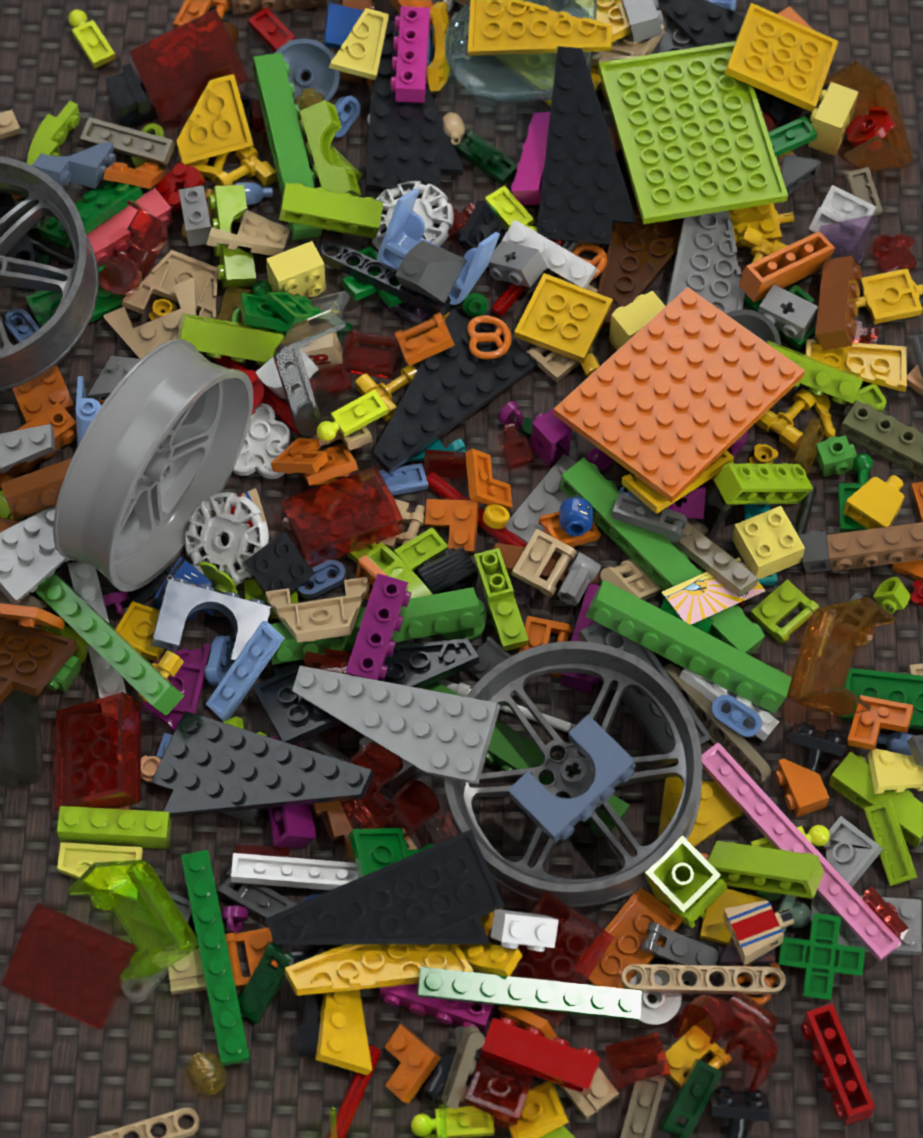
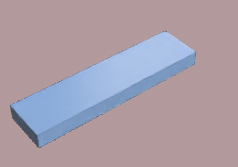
M267 621L260 623L206 703L223 721L231 718L285 639Z

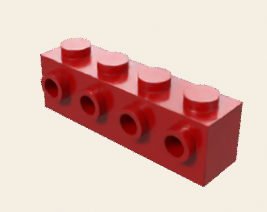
M833 1003L806 1012L803 1024H801L802 1034L806 1041L810 1040L813 1047V1050H811L812 1058L817 1067L820 1066L824 1074L822 1082L826 1092H831L835 1102L832 1103L836 1117L842 1119L844 1126L870 1118L875 1105Z
M501 1017L500 1020L493 1018L485 1038V1043L481 1048V1056L588 1096L600 1064V1057L596 1056V1052L585 1047H581L580 1050L569 1046L570 1043L561 1038L554 1037L553 1040L542 1036L543 1033L534 1028L527 1027L526 1030L516 1027L514 1021Z

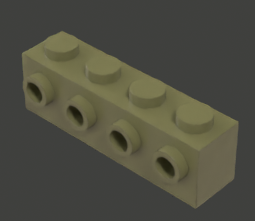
M857 400L843 421L839 435H846V438L855 444L923 478V434L914 427H908L900 423L893 416L885 415L875 410L871 405Z

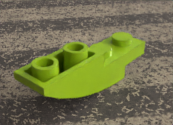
M69 101L57 117L47 114L32 140L27 164L32 166L41 153L61 157L59 146L64 144L69 132L75 129L80 122L78 104Z
M364 535L346 549L347 556L357 564L358 560L366 555L389 577L408 582V591L412 592L410 599L433 595L420 578L382 542L377 544Z
M496 548L474 554L488 610L503 652L529 645V639L514 598V590L500 549Z

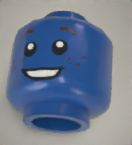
M572 497L562 502L559 509V524L562 530L571 536H580L588 532L593 525V507L591 503L581 497Z

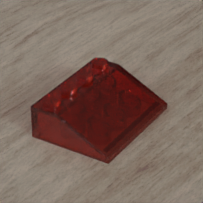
M216 9L129 51L162 122L195 107L209 80L234 74L237 86L249 81V72Z
M376 466L280 501L300 553L310 567L404 533L402 515Z
M121 692L57 710L54 810L59 812L60 806L118 809L141 803V702Z
M545 890L530 913L547 915L558 920L555 947H545L542 952L527 949L528 945L518 944V950L522 957L510 976L584 985L615 937ZM522 1008L546 1019L554 1029L565 1015L563 1012Z
M37 903L24 926L2 986L102 1030L139 959L137 946Z

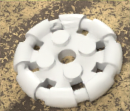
M421 181L401 183L414 184V188L419 190L418 195L423 194L421 199L416 198L412 212L424 220L425 231L422 238L440 247L448 238L449 234L447 232L453 227L454 221L453 208L447 202L448 197L434 185L420 184ZM401 184L398 185L399 188L386 189L376 198L377 201L383 202L382 212L388 211L387 215L381 214L380 227L376 239L372 240L373 245L378 250L386 233L381 234L383 229L388 228L398 200H394V198L403 196L411 191L410 189L403 191ZM434 205H435V206H439V207H437V208H435V209H433V210H432V208H431V207L434 206ZM434 223L440 224L439 228H435Z
M232 492L217 493L210 496V500L202 501L189 518L190 526L188 531L185 532L186 553L192 559V566L204 574L198 565L200 562H208L215 566L216 564L220 565L219 571H223L230 576L235 585L243 583V579L246 577L251 578L242 562L269 543L267 523L263 522L260 516L262 512L258 506L247 497H238L236 493ZM235 506V513L231 514V509ZM213 509L215 510V512H216V514H217V515L214 516V517H212V515H211ZM251 520L253 527H250L246 522ZM200 526H202L201 534H198ZM225 532L229 535V543L226 546L221 542V537ZM250 543L255 545L253 553L248 552ZM203 548L207 554L204 557L200 554ZM234 564H239L241 569L237 571Z

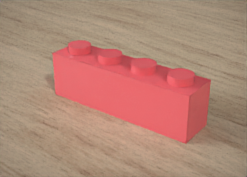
M154 188L86 234L93 247L97 266H102L110 258L126 252L134 244L145 241L156 231L167 228L173 222L172 210Z

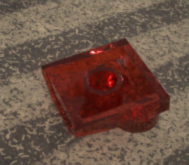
M480 1055L464 1102L490 1114L491 1119L498 1126L512 1127L517 1125L534 1074Z

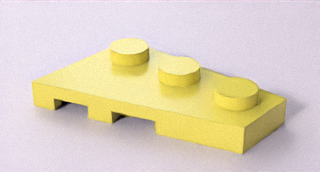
M366 8L328 68L375 80L389 14Z
M880 749L869 751L867 756L875 794H883L885 790L892 789L895 793L904 792L907 788L923 791V766L917 765L912 755Z
M60 842L57 869L60 873L137 903L143 849L142 847Z

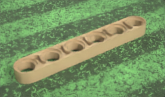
M632 964L625 967L620 981L624 989L652 993L774 995L780 992L785 985V975L780 969L775 967ZM630 971H636L641 976V983L638 985L629 984L626 980V974ZM660 971L666 973L669 983L664 986L656 984L654 974ZM686 972L694 974L697 980L694 986H686L682 982V974ZM712 973H719L723 976L724 984L721 987H715L710 983L709 976ZM742 973L749 975L752 980L751 986L741 987L737 983V976ZM767 974L777 976L779 986L776 988L768 987L764 981Z
M182 1108L89 1138H124L126 1134L131 1132L138 1134L139 1138H156L151 1135V1129L156 1124H163L167 1128L166 1134L161 1138H186L194 1135L198 1131L200 1124L198 1115L193 1109ZM186 1115L193 1117L194 1125L190 1129H182L178 1125L181 1117Z

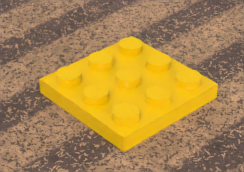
M544 273L514 331V337L584 363L612 306L613 299Z

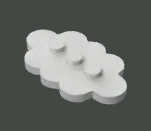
M263 403L262 406L260 405L255 410L256 413L251 415L248 432L232 472L236 475L246 476L257 471L264 478L277 479L285 473L273 472L271 462L289 446L290 430L284 423L276 421L272 407Z

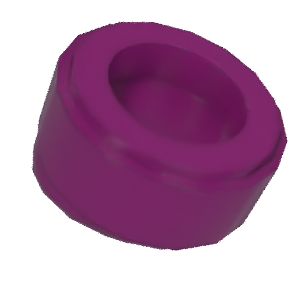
M515 401L508 402L499 412L497 420L504 426L510 425L513 428H519L523 423V416L520 412L521 406Z
M599 448L592 449L587 455V461L595 464L600 474L606 473L611 468L612 458Z
M117 591L104 595L102 599L104 606L114 605L117 615L121 616L123 614L121 602L130 600L128 592Z
M228 906L220 911L222 922L227 923V927L232 933H239L242 930V922L248 920V909L242 906Z

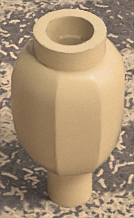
M449 112L442 118L444 131L451 138L452 144L458 145L465 132L464 122L458 114Z

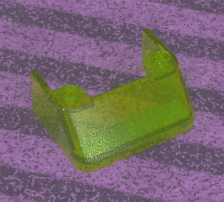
M143 860L93 863L67 890L70 895L88 893L93 905L98 909L114 910L138 949V952L131 957L132 964L120 975L122 980L151 977L189 955L198 945L196 936L156 872Z

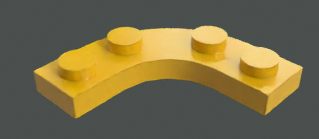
M437 2L430 10V24L434 26L435 32L433 34L435 56L431 64L426 68V84H429L430 91H439L446 84L451 68L447 55H451V34L446 2Z
M494 912L479 918L487 937L493 925ZM492 943L458 944L470 966L486 974L510 977L522 957L518 948H507Z

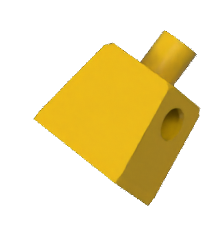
M891 475L886 482L878 477H873L848 498L843 513L867 529L892 526L905 497L903 493L899 492L903 486L902 480L895 475Z

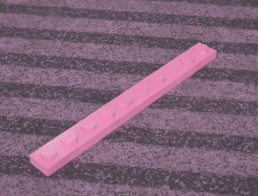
M719 742L702 754V768L776 849L811 853L819 856L824 875L816 893L837 916L841 917L842 922L879 962L900 946L901 941Z

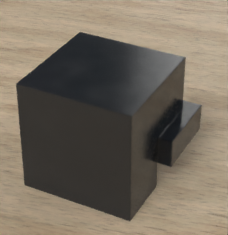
M131 63L121 66L122 73L105 78L108 100L120 126L131 128L158 119L156 106L151 103L146 92L145 81L143 78L137 79Z

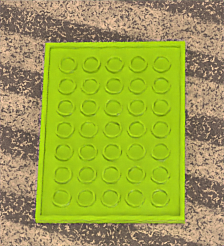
M736 41L598 63V71L643 224L787 201L788 193L754 87L724 74Z

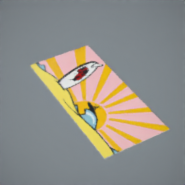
M740 558L735 559L747 568V566L743 563V561ZM705 572L662 591V593L683 621L691 625L766 590L758 581L757 586L738 597L711 574Z

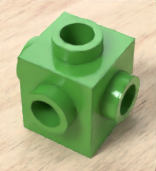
M846 435L841 437L833 436L823 442L816 443L815 456L823 477L833 474L841 475L853 469V460L857 457L854 445L848 443Z

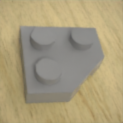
M840 816L829 829L830 839L824 845L826 848V859L842 878L853 887L883 849Z

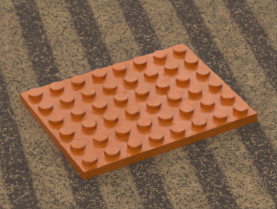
M687 287L554 408L553 415L672 503L804 377L805 370Z

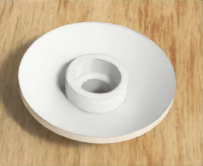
M660 971L654 974L656 984L664 986L669 983L666 973ZM639 973L632 978L629 984L638 985L641 983ZM642 992L639 1021L650 1025L668 1022L676 1015L680 1008L681 993ZM650 994L654 995L657 998V1002L654 1004L650 1003L647 996Z

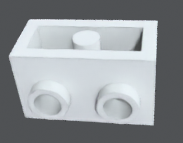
M495 909L491 937L501 941V946L518 948V944L528 945L527 949L543 952L545 947H555L558 920L547 915Z

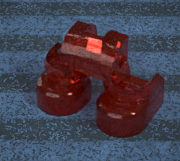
M127 200L126 203L138 211L127 228L131 232L130 239L132 240L127 239L125 243L133 248L130 253L122 251L115 258L110 257L99 274L98 285L116 295H129L140 287L142 279L146 277L168 237L165 223L155 213L132 200Z
M374 741L363 747L349 761V763L371 769L375 774L363 799L347 800L342 805L348 817L354 814L363 823L364 826L361 829H382L397 816L408 828L403 834L405 838L413 834L439 810L440 803L437 796L426 784L416 779L406 783L391 800L387 801L379 792L380 789L403 769V762L398 755Z
M742 992L737 993L728 1003L717 997L702 995L695 998L683 1009L675 1037L679 1038L693 1025H696L711 1036L710 1043L714 1044L725 1032L729 1030L737 1031L728 1041L724 1053L728 1055L738 1046L744 1049L741 1058L756 1068L749 1089L753 1093L767 1080L777 1060V1043L771 1034L775 1032L778 1017Z

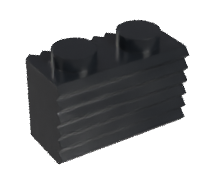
M462 546L458 549L450 548L446 550L442 557L434 561L432 559L426 560L417 569V576L434 595L456 591L471 585L478 580V570Z

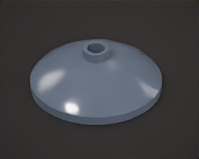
M296 39L284 44L276 51V53H282L284 62L287 61L289 64L290 75L288 80L289 83L294 85L295 97H293V101L295 100L297 104L299 103L300 111V107L303 105L306 106L303 107L305 109L324 100L329 102L332 99L339 85L340 71L328 68L335 56L325 45L312 39ZM304 73L310 74V79L308 81L302 80V75Z

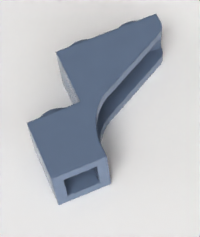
M103 142L76 154L63 157L41 153L32 166L49 175L62 188L65 185L67 186L69 182L96 188L101 180H105L104 170L116 161V154H113L114 144Z

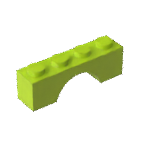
M324 100L301 110L302 120H300V125L308 138L307 149L313 156L315 163L313 170L320 180V188L336 193L346 192L356 197L361 195L355 172L345 167H337L331 158V142L335 134L342 128L336 106Z
M244 185L214 187L212 194L208 196L209 209L213 210L214 218L211 219V228L231 233V224L242 218L247 209ZM217 242L216 247H214L215 256H219L220 265L217 266L218 280H222L223 288L252 287L256 279L253 254L247 253L237 247V250L227 249V244Z

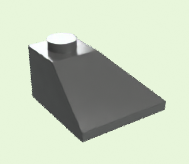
M422 240L406 253L395 276L401 286L445 304L467 260Z

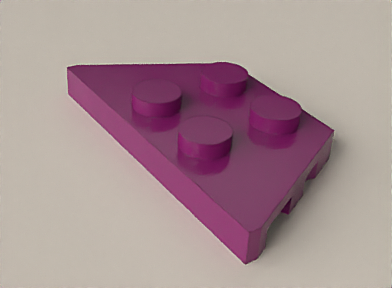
M210 643L203 644L202 648L190 651L183 649L174 653L184 662L174 677L169 676L167 679L184 697L167 716L143 700V709L174 731H176L185 711L197 713L205 680L204 670L206 665H208L211 653ZM164 654L161 655V657H160V659L158 660V662L153 661V663L158 664V663L160 662V660L162 659V657L164 656Z

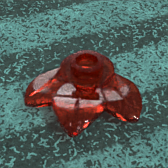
M897 234L893 237L889 235L877 237L873 241L872 251L878 257L880 269L888 273L897 271L898 268L903 270L916 267L917 261L909 251L915 240L903 234Z

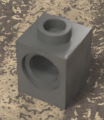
M813 530L807 534H801L800 539L805 547L803 564L806 574L832 570L826 531Z

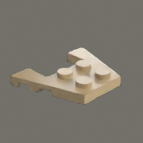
M660 25L662 35L634 42L632 34L629 33L612 42V51L583 52L587 66H598L599 62L650 55L665 33L664 25Z
M246 209L244 216L235 221L241 223L237 235L212 227L206 244L216 247L217 242L227 244V249L237 250L238 246L251 248V253L275 256L284 251L290 229Z
M171 250L151 270L147 278L141 281L135 290L123 299L122 306L143 314L152 294L179 303L172 286L193 277L197 286V311H200L198 316L216 319L217 267Z
M193 277L172 286L180 304V309L141 326L133 328L125 307L104 315L108 324L139 359H142L163 343L177 339L182 313L196 315L197 286Z
M368 577L344 580L346 596L291 604L290 591L287 588L266 591V599L269 606H271L272 610L297 642H312L331 637L339 638L351 635L369 589Z

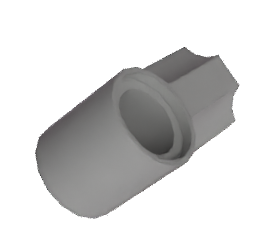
M578 551L574 560L570 562L567 568L568 574L556 594L559 596L560 601L567 605L576 606L588 584L596 577L601 565Z

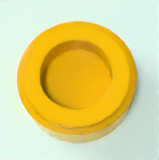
M491 504L485 508L482 518L489 527L502 529L507 525L510 514L503 506Z

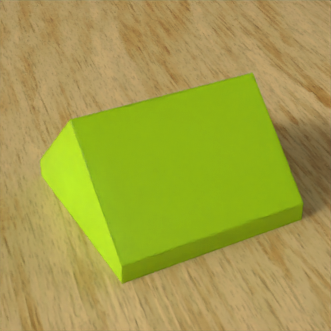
M683 835L658 862L644 872L655 897L681 913H684L721 876Z

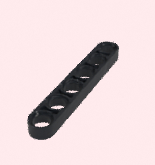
M335 241L325 242L321 247V259L324 264L372 285L379 290H383L392 296L394 295L433 315L439 312L441 315H445L450 310V296L445 305L436 306L433 304L436 301L424 295L414 296L411 294L413 291L401 285H391V281H398L395 276L398 270ZM335 251L338 254L336 256H329L326 252ZM357 261L359 265L350 266L347 262ZM378 271L381 274L378 276H372L368 274V272Z

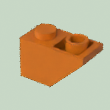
M786 759L778 761L776 771H774L775 779L779 786H783L786 793V805L789 810L793 809L796 818L827 807L830 797L818 773Z

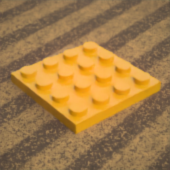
M751 3L724 74L813 112L838 41Z

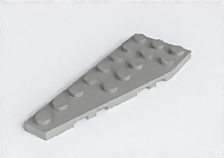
M728 211L683 218L666 306L684 289L689 287L725 314L743 308L745 292L738 286L741 280V269L737 262V247L732 220L729 219Z
M304 666L299 667L292 690L298 696L398 755L426 774L473 784L479 783L500 705L495 702Z

